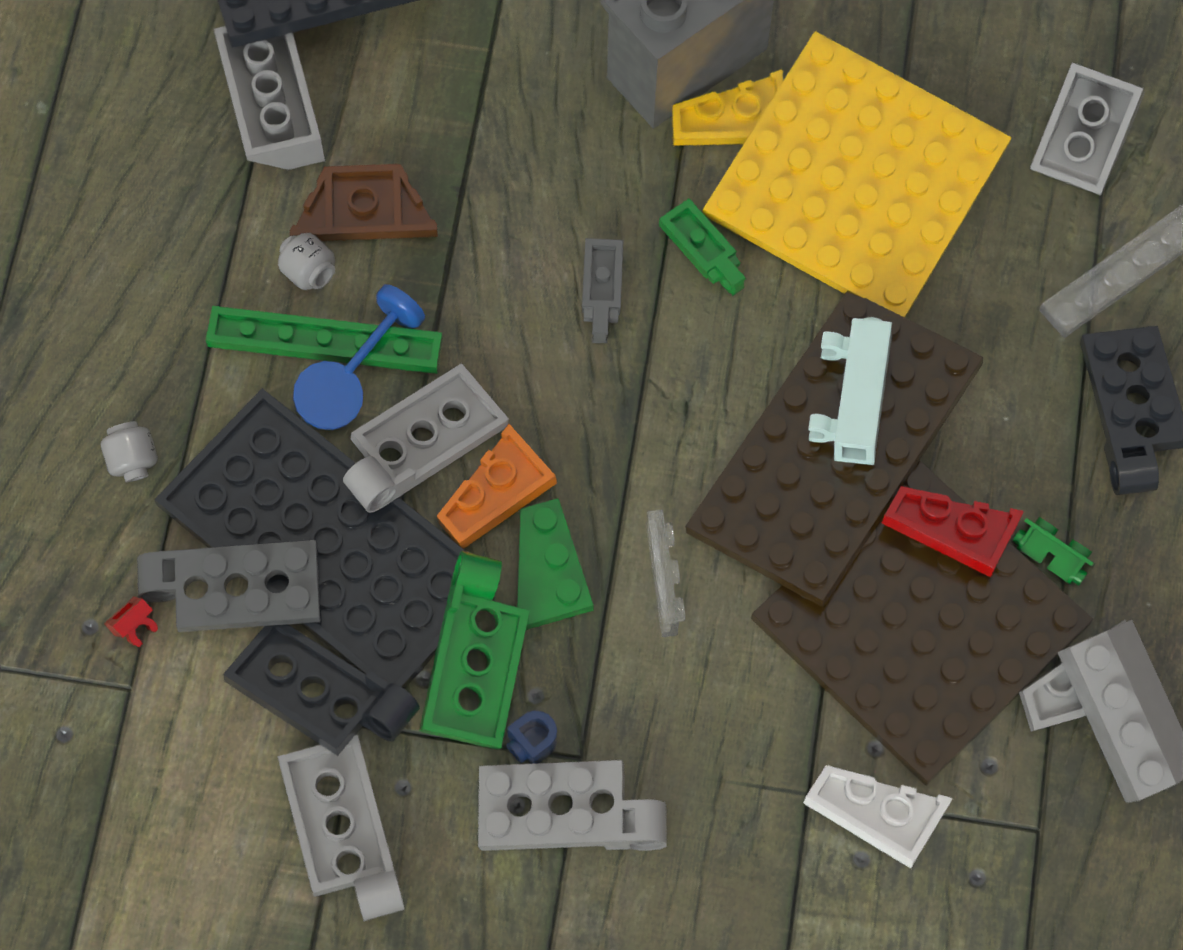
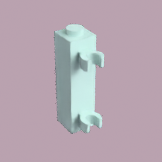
M875 317L864 319L852 318L850 337H844L835 332H823L821 358L826 360L844 358L846 359L838 419H831L821 414H811L809 441L819 443L834 441V461L874 465L891 347L892 322L882 321Z

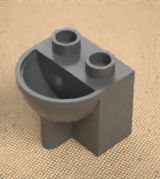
M599 0L609 15L607 79L653 129L672 116V105L703 95L768 49L774 0Z

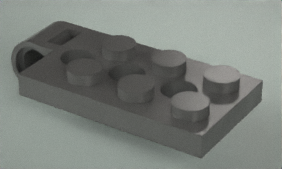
M316 540L144 553L137 557L138 598H143L144 601L165 602L176 599V628L178 632L321 622ZM272 576H286L289 579L288 587L280 593L270 592L267 589V582ZM234 578H243L248 581L246 592L240 596H232L226 592L227 584ZM194 581H203L208 585L206 594L199 599H191L186 596L188 585Z

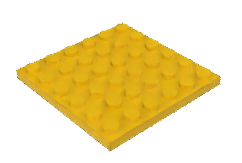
M814 31L704 206L702 213L708 219L844 294L849 291L906 318L1004 154L1012 137Z

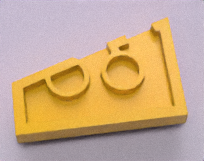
M783 69L770 73V77L755 82L748 80L739 83L737 88L721 93L714 91L672 105L673 146L744 144L783 82Z

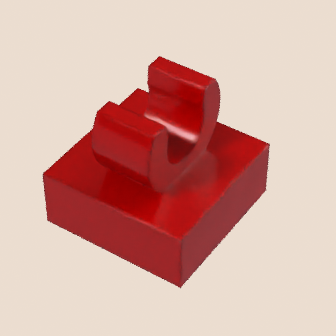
M134 596L104 623L114 636L126 637L130 644L137 647L143 644L136 636L138 626L144 624L147 629L154 633L158 630L156 622L147 617L153 609L143 598Z

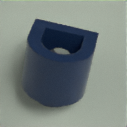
M530 711L507 727L508 738L511 741L506 746L520 764L526 760L530 764H539L556 747V723L545 712Z

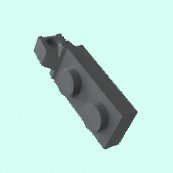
M585 238L582 313H584L583 321L593 322L592 343H607L608 322L618 323V315H620L623 240Z

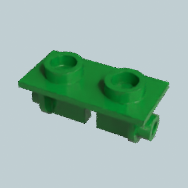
M1038 517L1035 523L1026 518L1024 521L1031 525L1027 532L1020 529L1012 542L1018 545L1017 550L1022 551L1039 564L1042 563L1050 552L1055 557L1047 569L1065 580L1069 585L1073 582L1080 586L1088 574L1082 569L1085 563L1093 567L1096 564L1088 559L1092 551L1074 539L1067 545L1055 537L1059 529L1041 517Z

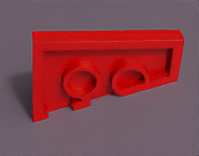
M901 486L888 508L882 524L991 577L1024 511L1010 508L1009 512L989 509V504L974 501L973 505L954 502L947 495Z

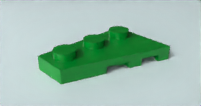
M559 498L520 509L517 607L530 610L526 630L594 611V605Z

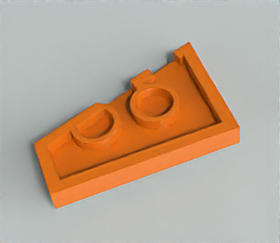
M510 424L501 433L502 438L493 450H488L481 458V465L471 478L463 481L437 515L440 526L463 549L557 484L555 474Z

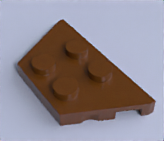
M401 164L324 166L316 181V189L309 194L303 205L304 211L297 224L292 225L290 229V236L311 233L321 241L438 237L435 220L430 218L423 206L421 197L416 189L412 188L409 183V177Z

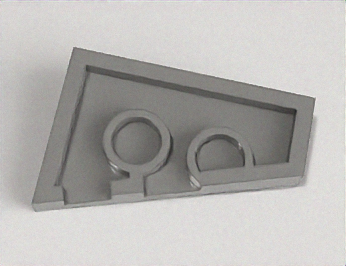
M1126 620L1121 621L1120 623H1118V624L1115 625L1114 627L1125 623ZM1062 663L1019 692L1031 731L1086 716Z

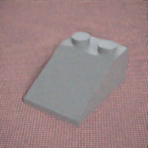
M1072 63L1030 169L1101 195L1131 129L1145 94L1144 88Z

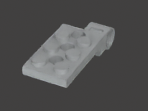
M461 363L351 432V441L365 458L358 461L346 472L343 482L367 512H375L505 429L509 419ZM449 408H456L463 412L464 418L459 421H450L445 418L443 412ZM417 428H426L431 431L433 437L428 441H418L411 433ZM386 448H394L402 456L396 461L389 462L380 456V452Z
M358 735L352 738L338 756L322 745L278 756L314 897L355 886L364 921L405 910ZM331 776L338 779L340 787L335 794L324 796L317 791V784L322 778ZM343 815L350 820V827L345 833L334 835L327 830V823L333 816ZM354 854L360 858L361 864L355 873L344 874L338 870L337 863L343 855Z
M622 760L479 766L478 847L481 851L604 846L606 850L633 849L649 851L662 849L667 846L666 803L650 799L624 800V763ZM604 793L613 796L614 804L608 812L597 813L592 810V802L596 796ZM560 795H567L573 799L571 810L563 815L554 814L551 811L552 801ZM516 798H529L532 801V806L526 815L517 817L510 813V806Z

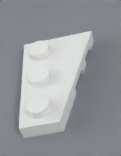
M826 765L807 794L804 804L911 868L953 798L938 795L937 798L917 793L916 788L904 785L898 788L876 782L874 777Z

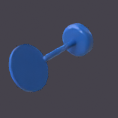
M383 285L376 294V301L380 309L387 316L349 363L344 366L338 362L322 361L310 365L300 373L294 385L293 401L297 413L306 423L318 429L335 430L345 427L356 418L363 404V389L359 378L353 373L394 322L405 328L415 329L425 320L422 308L408 294L392 285Z

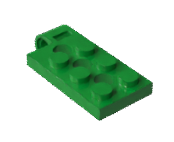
M461 551L457 558L419 729L420 732L496 750L502 747L530 612L527 609L491 601L500 580L502 561L465 551ZM487 611L493 615L495 619L493 631L484 632L477 627L475 623L477 612ZM479 650L485 654L487 658L485 670L475 671L469 667L467 663L469 651ZM470 689L477 694L479 705L476 710L468 711L460 706L458 696L461 690Z

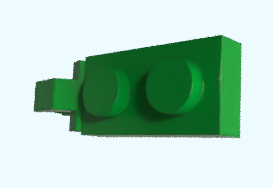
M690 198L659 218L661 229L712 284L719 281L732 296L745 288V276L737 269L741 262L736 257V250Z

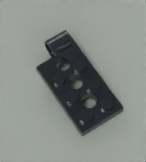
M1158 325L1082 334L1080 345L1106 438L1104 451L1109 466L1112 489L1115 495L1156 491L1159 485V471L1154 452L1183 448V412ZM1130 361L1138 369L1133 372H1127L1120 368L1118 363ZM1131 393L1141 394L1147 402L1144 404H1134L1128 400L1127 395ZM1148 426L1155 431L1156 435L1150 438L1143 437L1137 433L1136 428Z
M288 624L264 626L223 673L224 681L337 756L362 726L387 741H394L420 710L416 699L404 688L387 682L372 671L365 675ZM279 662H286L293 667L291 672L285 676H275L270 670ZM311 683L321 684L325 688L324 692L318 697H307L302 693L303 689ZM344 704L353 705L358 710L353 717L348 719L338 717L335 711Z

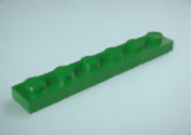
M212 306L206 344L207 347L349 363L379 325ZM390 326L359 365L437 374L443 341L442 332Z

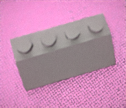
M225 26L214 28L247 160L287 170L325 161L321 137L293 33L232 48Z
M1127 621L1057 652L1125 802L1140 801L1183 781V730L1133 621Z

